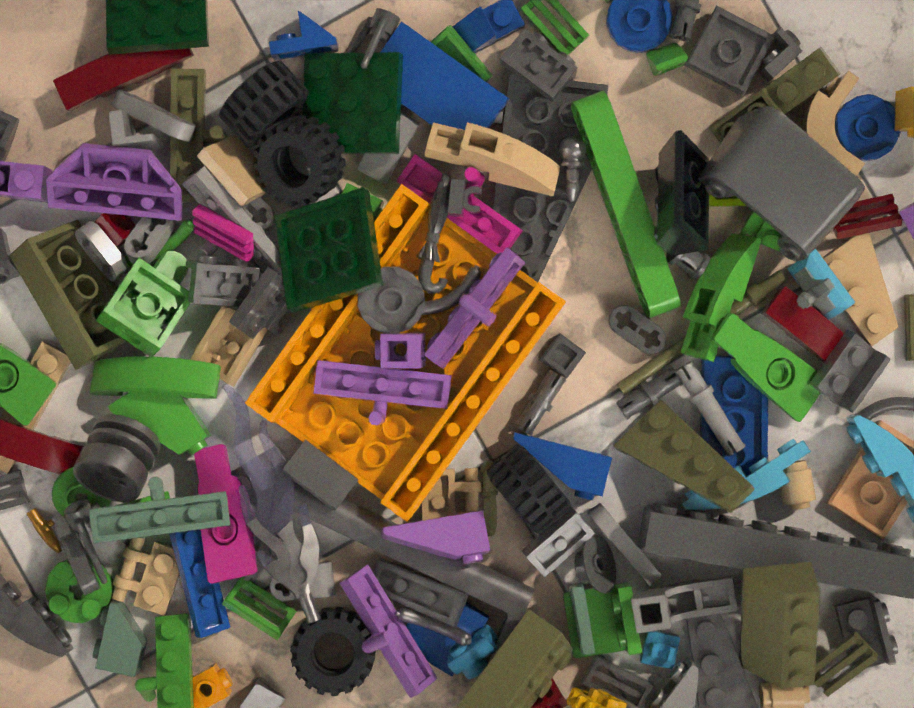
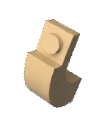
M848 71L841 78L837 76L828 84L824 91L829 94L828 96L819 90L811 96L803 113L801 129L857 176L865 163L849 153L840 144L835 132L836 113L859 80V77Z

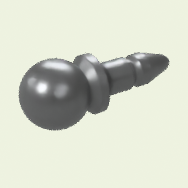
M568 136L561 142L559 151L564 159L561 162V166L567 167V195L569 200L573 202L579 190L578 167L584 166V162L581 159L586 153V145L581 138Z

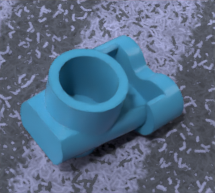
M485 625L474 634L471 644L463 646L455 642L451 646L447 664L453 673L458 675L462 672L467 679H473L486 668L488 664L486 657L497 650L495 641L498 638L494 630L489 625Z

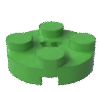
M68 559L58 563L50 572L46 582V598L49 602L50 610L62 619L73 623L88 622L100 616L104 607L109 606L112 601L114 585H112L113 578L111 574L108 573L101 563L107 583L102 584L95 571L101 589L88 595L82 594L81 598H78L71 589L72 585H76L78 581Z

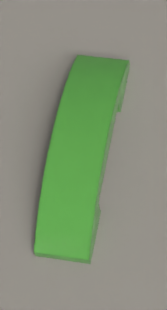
M151 356L117 357L99 360L94 364L89 393L91 395L123 396V392L180 393L184 398L216 399L221 366L196 360Z

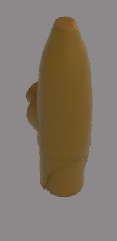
M36 508L29 511L26 515L31 520L37 533L52 550L60 553L62 549L52 529L55 522L52 519L49 521L44 520Z

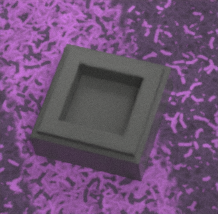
M559 333L540 360L567 379L586 352Z

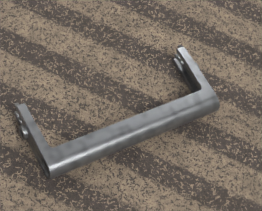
M292 479L267 529L279 539L277 534L285 527L292 512H295L505 611L507 614L497 635L498 640L495 641L497 650L488 656V664L523 618L534 593V588L479 562L463 564V559L452 560L382 539L381 531L383 527L399 524L346 499L342 501L336 510H332ZM258 538L254 542L255 551H257V572L245 576L244 580L248 582L252 577L256 579L260 577L272 553Z

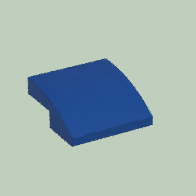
M466 602L457 627L469 633L472 638L477 631L484 627L489 619V615ZM407 622L405 626L426 660L452 677L454 673L449 668L447 662L450 655L449 649L456 641L430 629Z

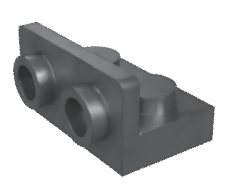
M525 28L500 58V63L552 102L568 82L576 78L578 67L575 66V61L564 52L557 53L549 47L548 41L537 32L532 34Z
M197 255V261L186 260V267L192 268L188 302L193 304L239 307L259 280L260 268L248 265L249 261L245 262L240 258L229 257L228 263L217 262L218 257Z
M847 329L809 384L832 403L852 413L857 409L868 391L890 362V358L872 348L855 332Z
M868 596L834 605L843 640L856 631L878 654V659L868 667L884 663L889 666L896 664L894 655L898 654V646L893 634L889 635L886 622H890V615L885 602L881 603L878 598ZM854 643L846 650L847 655L859 646ZM863 653L861 656H859L856 660L849 664L850 667L867 654Z

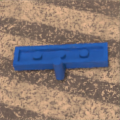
M201 529L169 533L195 636L203 638L231 628L226 607L222 605L224 599L220 583L211 584L208 582Z

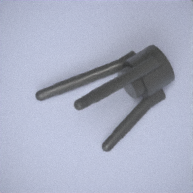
M377 8L374 16L367 18L365 26L346 53H355L369 33L372 39L361 62V68L365 69L373 56L378 42H388V39L397 29L400 18L390 11Z
M87 499L77 500L65 508L64 518L69 525L70 532L76 531L79 538L81 536L101 583L106 584V575L88 535L91 532L89 509L100 508L98 502L90 505ZM129 539L121 540L126 546H129Z

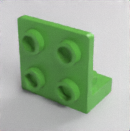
M628 582L615 584L609 593H601L594 588L584 589L595 649L594 654H581L570 591L563 593L574 658L625 650L629 655L642 653L640 635L636 632L631 602L633 596L632 587Z

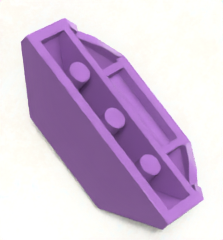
M82 143L46 178L48 208L177 221L182 219V189L151 150Z

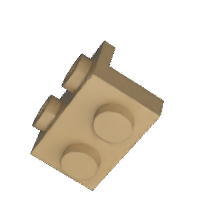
M221 306L220 310L213 316L211 325L204 337L195 346L194 354L190 360L220 365L219 379L231 386H235L268 329L264 327L252 339L229 323L236 310L229 306Z

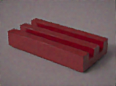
M893 194L857 201L833 228L836 239L902 226L903 219L898 214L899 208L897 204H894L895 198ZM890 215V216H887V217H883V218H878V219H873V220H871V218H876V217H880V216ZM857 221H858V223L850 224V225H845V226H841V227H840V225L848 224V223H852V222H857Z

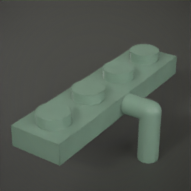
M153 477L148 482L151 501L89 509L93 544L230 525L226 491L165 499L163 481L160 477Z

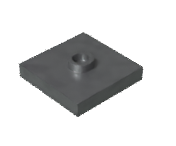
M716 5L684 66L744 96L775 36Z

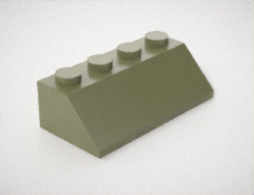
M78 219L26 239L9 255L75 370L107 356L128 343L95 321L117 289V285L114 281L105 277L78 243L75 231L82 226Z
M811 561L743 568L740 663L746 670L775 684L779 688H798L811 686L815 683L820 589Z

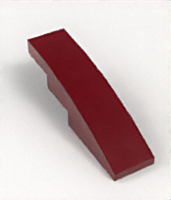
M191 48L106 54L54 79L53 82L65 109L73 111L99 97L105 98L117 92V89H123L131 84H139L194 56Z

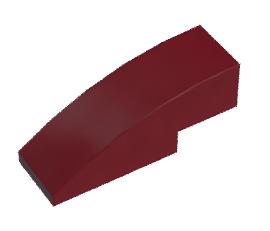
M786 286L780 287L761 314L824 363L844 333L812 306L802 309L796 301L799 296Z

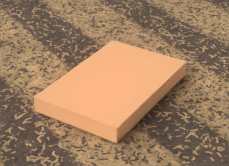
M878 420L877 425L890 432L914 454L913 440L883 421ZM861 447L826 504L884 540L906 506L907 500L904 495L900 497L894 490L890 479L894 478L892 474L887 477H881L876 472L872 474L868 470L862 458L866 454Z

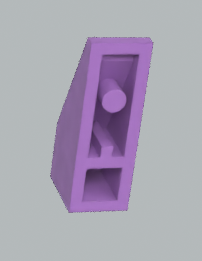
M483 510L383 527L381 531L382 539L452 560L463 559V564L483 561L482 555H486L490 551Z

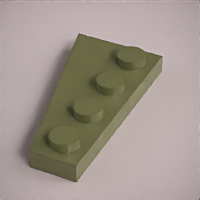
M661 399L614 445L623 454L629 455L650 469L660 472L668 479L685 486L695 494L729 513H732L755 490L737 470Z

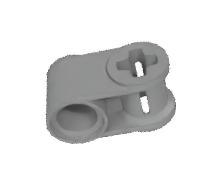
M331 561L318 563L314 579L315 592L312 593L314 599L336 595ZM272 578L270 590L276 599L281 601L297 600L291 591L284 593L283 588H278L277 584L279 582Z

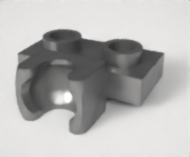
M267 267L229 320V323L252 339L264 327L279 336L282 333V328L279 327V321L285 314L295 315V313L287 310V304L284 300L283 277Z

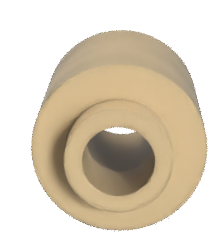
M799 460L783 470L790 482L780 487L783 505L790 504L791 510L811 507L810 501L816 500L811 468H807L806 460Z
M768 681L760 682L759 697L761 708H804V704L810 702L809 686L779 688Z

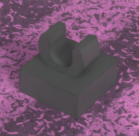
M451 179L448 214L450 216L463 217L464 208L470 213H479L480 206H471L468 203V198L472 194L482 195V189L476 186L466 189L467 183L465 180Z

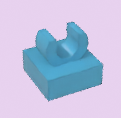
M661 631L646 632L640 662L672 669L675 665L680 636Z

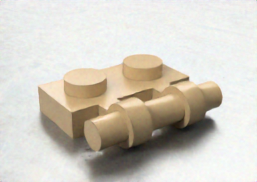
M447 468L422 502V521L479 511L478 492L482 491L481 481H478V468H465V481H455V468ZM455 492H465V511H455Z
M144 537L132 538L129 546L124 548L122 556L125 559L120 573L115 575L112 584L115 588L111 598L124 602L127 591L130 590L137 593L133 606L165 616L180 575L173 547L156 541L153 544L151 553L142 550L145 541ZM137 562L147 564L141 581L132 578Z

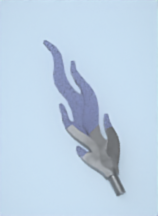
M224 384L222 388L232 401L236 411L233 440L234 454L240 466L247 473L257 499L256 514L251 508L246 488L240 485L238 492L242 514L246 525L253 535L275 554L277 560L272 559L263 550L257 552V557L264 569L275 580L288 588L293 593L295 599L299 598L308 624L321 619L312 593L315 592L314 579L319 562V541L309 518L308 506L306 504L300 506L299 522L303 535L302 543H300L295 536L293 527L294 480L282 471L287 462L268 435L267 421L262 420L259 424L258 437L270 461V472L262 465L252 444L248 407L238 392L228 384Z

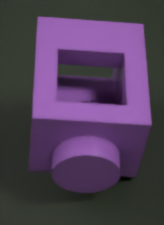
M425 332L380 334V340L375 342V358L380 360V368H423L426 366V356L424 355L426 353ZM399 343L404 344L407 348L404 356L396 352V346Z

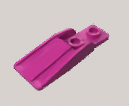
M224 444L202 448L194 454L199 479L198 495L226 491L230 525L201 529L208 582L213 584L255 574L257 572L254 538L253 533L246 525L251 521V514L243 485L237 477L231 474L227 447Z

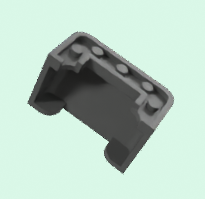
M763 106L739 116L698 177V180L705 185L707 192L716 198L736 196L781 234L778 239V245L781 248L780 252L786 258L793 261L806 259L858 201L865 190L863 182L785 114L769 106Z

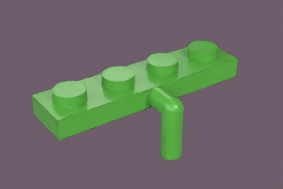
M188 613L155 617L156 676L138 679L135 682V688L144 700L148 702L155 699V690H157V708H194L191 617Z

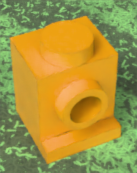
M215 663L193 675L194 708H208L231 694L232 690L230 687L233 685V682L225 668L220 669L218 664ZM201 685H210L212 693L209 695L203 694L200 689Z

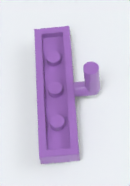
M506 247L503 253L500 252L495 255L490 262L489 271L483 279L477 280L471 286L469 293L459 298L461 306L456 307L448 317L449 323L442 332L435 334L427 345L428 350L424 354L428 359L444 369L480 321L486 326H490L494 322L496 315L489 311V309L525 264L516 253Z
M317 360L314 394L373 400V412L369 415V422L372 425H381L386 419L388 402L447 409L452 376Z
M369 565L360 568L340 582L341 587L372 635L363 642L362 650L369 654L380 649L410 698L420 694L438 679L404 622L400 621L398 616L395 615L396 609Z

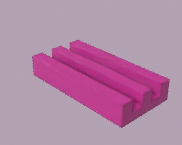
M201 204L192 210V215L195 217L193 219V224L196 226L194 228L195 234L245 262H248L254 256L252 232Z

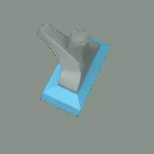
M816 249L806 259L796 261L787 268L803 290L796 300L798 306L802 309L814 305L818 312L830 320L855 303Z

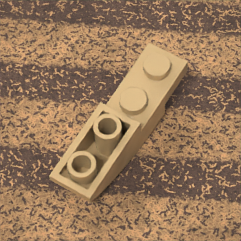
M433 122L424 157L489 172L488 181L549 196H554L561 167L543 153L515 138L468 122L465 130Z

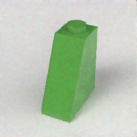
M128 392L107 406L113 414L129 417L147 426L157 435L161 444L179 455L189 452L193 456L196 452L208 446L205 440L212 436L188 398H184L180 393Z

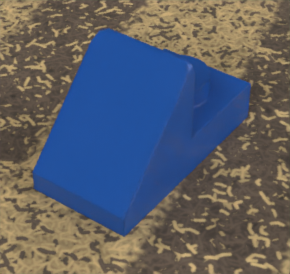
M500 0L484 9L479 6L452 27L472 51L476 53L522 29L525 24L512 0Z
M298 11L302 36L296 37L295 33L281 34L276 36L277 41L269 42L271 56L274 61L305 56V53H325L339 50L336 37L300 11Z

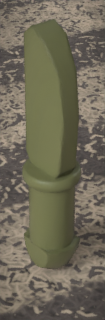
M486 460L481 465L484 519L487 535L493 537L497 528L495 495H498V492L488 478L486 471L494 462Z

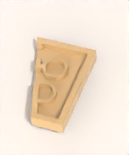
M869 233L853 236L823 258L855 301L851 307L843 312L864 341L872 347L898 328Z

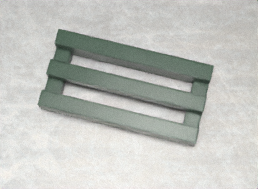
M582 583L572 584L569 587L579 649L583 655L594 654L595 649L584 586Z

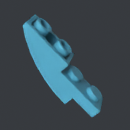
M851 414L846 417L849 423L846 429L850 438L856 445L860 443L866 454L862 456L866 467L872 474L876 472L881 477L893 475L894 478L890 479V482L896 493L900 497L904 495L910 507L906 510L914 523V454L890 432L860 415Z
M793 438L777 449L780 456L768 462L766 457L749 467L752 474L748 477L740 466L735 468L755 489L742 503L760 498L790 482L783 470L811 452L804 440L797 444ZM692 490L685 494L688 500L682 503L685 509L690 510L720 508L695 494Z

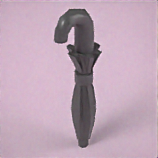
M444 173L429 207L426 243L416 256L421 259L418 280L423 290L429 294L440 293L448 282L444 278H439L436 284L431 282L434 262L440 263L437 249L440 238L439 233L448 216L449 181L451 175Z

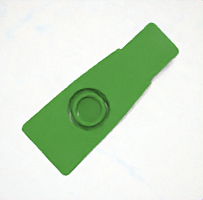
M733 313L726 315L712 335V340L733 357L730 360L732 365L750 384L797 422L803 420L821 394L809 384L818 372L775 340L758 330L752 329Z
M0 343V406L22 425L26 426L30 424L56 387V382L14 350Z

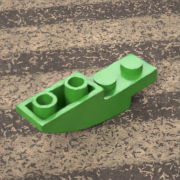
M732 233L714 253L706 270L697 281L683 315V318L689 320L690 324L680 353L689 357L714 362L719 346L712 340V335L726 315L730 313L733 301L742 302L762 239Z

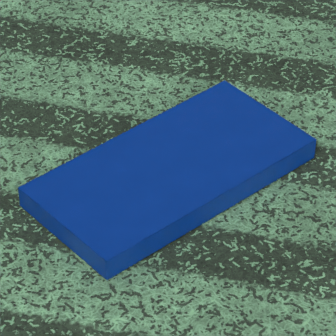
M403 22L399 24L381 50V52H400L403 54L401 104L430 125L434 122L465 130L468 122L490 128L510 100Z
M716 356L714 362L701 359V376L707 385L713 387L714 392L712 394L741 441L744 442L745 447L738 452L734 451L733 455L727 457L726 452L701 412L700 437L734 469L740 466L748 477L752 474L749 467L765 457L768 460V398L736 370L730 361L733 358L732 356Z

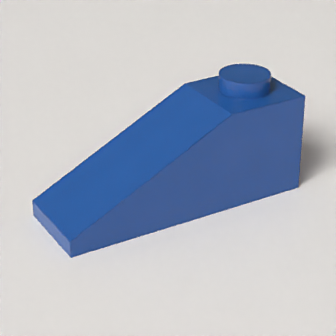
M517 432L513 433L512 438L518 444L525 447L534 458L569 488L575 489L574 496L593 500L594 495L603 496L612 457Z

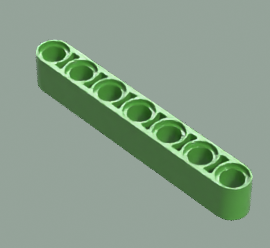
M600 91L571 102L574 120L581 139L586 145L588 159L645 315L650 319L680 307L681 302L663 249L655 240V226L605 91Z

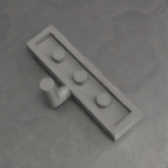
M203 166L189 176L182 185L199 204L253 233L254 256L250 261L260 268V272L263 274L267 267L283 277L279 248L265 235L263 228L255 223L245 213L243 207L220 185V182ZM207 241L198 250V254L212 256L220 247Z

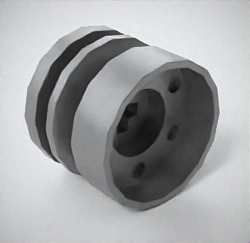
M114 414L101 416L96 420L93 431L88 436L87 445L78 456L73 468V474L83 487L99 497L123 503L134 501L142 492L147 481L148 471L153 468L154 461L160 452L161 443L151 429L137 420Z

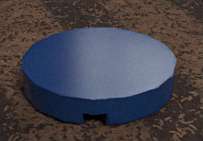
M613 0L607 11L606 25L610 37L619 47L629 52L644 53L654 50L665 41L672 28L673 14L667 0Z
M875 95L856 96L846 102L835 117V132L840 144L861 161L877 160L891 152L898 141V137H900L901 131H895L894 106L887 100H883Z

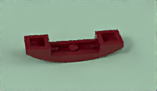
M0 418V456L61 474L65 470L74 467L81 450L85 447Z

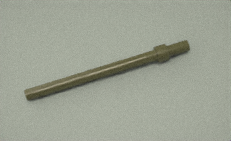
M778 270L760 284H752L746 289L742 302H733L730 313L739 315L751 305L756 307L767 299L766 295L783 284L786 278ZM685 337L619 382L617 387L622 394H627L640 385V383L681 356L682 353L680 352Z

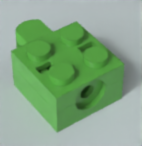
M176 251L163 253L154 266L138 258L95 321L146 355L153 357L162 348L190 304L188 302L189 290L180 285L188 272V267H186L187 259Z

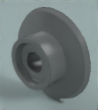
M594 534L584 543L582 551L577 552L575 555V571L582 583H590L598 592L609 593L614 588L616 582L615 559L605 539L600 535Z

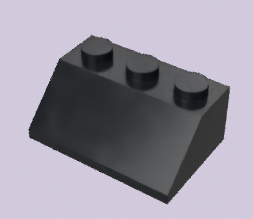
M682 130L675 131L660 150L658 166L655 169V176L658 182V196L655 197L658 226L654 229V236L657 244L671 256L709 249V193L705 185L698 180V177L708 164L709 158Z

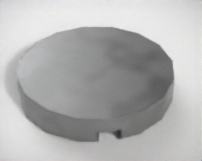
M382 267L381 272L384 286L358 293V308L362 318L377 331L384 334L406 331L420 320L425 308L423 288L420 281L411 272L400 267Z

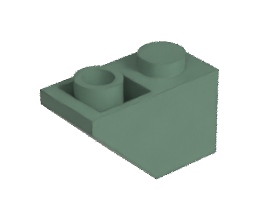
M114 600L109 606L104 607L101 615L100 625L105 627L102 639L98 638L96 640L93 650V658L97 659L95 669L135 677L141 671L147 638L125 603Z

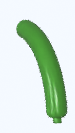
M192 219L182 222L153 261L157 260L167 251H174L190 236L195 228ZM126 255L125 260L128 266L132 267L133 263L129 261Z

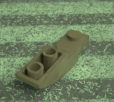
M820 47L709 129L721 144L739 116L763 106L773 107L786 114L841 73L824 49Z

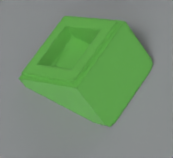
M671 43L646 53L653 76L682 67L688 60L687 54L677 43Z

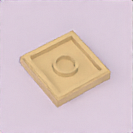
M236 135L203 148L197 155L198 159L240 206L266 194L264 191L266 186L263 182L259 184L256 179L259 176V171L253 169V163L257 161V158L253 156L251 151Z

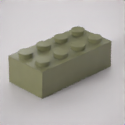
M528 610L456 708H531L538 697H544L552 685L551 679L558 669L560 671L563 670L570 662L572 646L560 630L531 610Z

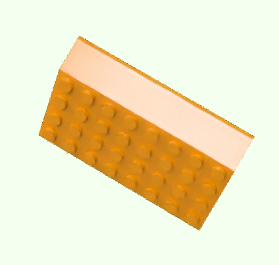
M402 184L374 221L381 268L400 267L411 272L418 279L421 259L416 256L426 243L430 204ZM447 218L439 233L440 238L437 249L440 263L434 262L431 282L436 284L439 278L447 279L448 282L440 293L429 294L423 290L425 301L436 300L451 293L463 281L468 270L474 268L475 265L480 266L481 276L479 279H483L489 271L490 262L497 253ZM519 270L489 309V311L496 315L494 322L490 326H486L480 321L444 369L427 357L426 366L423 368H391L451 375L448 408L442 409L388 402L386 419L381 425H372L369 422V415L373 412V400L314 394L317 360L380 367V360L375 358V342L380 340L382 332L373 329L362 318L358 308V294L321 304L311 309L245 401V404L271 423L279 424L300 441L304 442L306 439L355 476L359 484L381 499L380 503L408 522L565 305L566 301L540 282L535 281ZM458 303L454 307L440 313L421 315L420 320L410 329L399 333L425 332V351H427V345L435 334L442 332L449 323L448 317L451 312L461 305ZM399 343L396 346V352L404 356L407 348L404 344Z

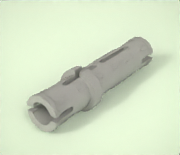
M692 360L686 363V366L683 365L678 368L675 373L678 374L691 395L689 397L690 402L697 405L726 452V456L729 457L734 454V451L738 452L745 447L744 442L741 441L712 394L714 392L713 387L706 384L694 361Z

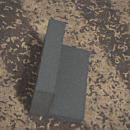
M306 439L282 469L284 474L332 510H336L358 481L355 476Z

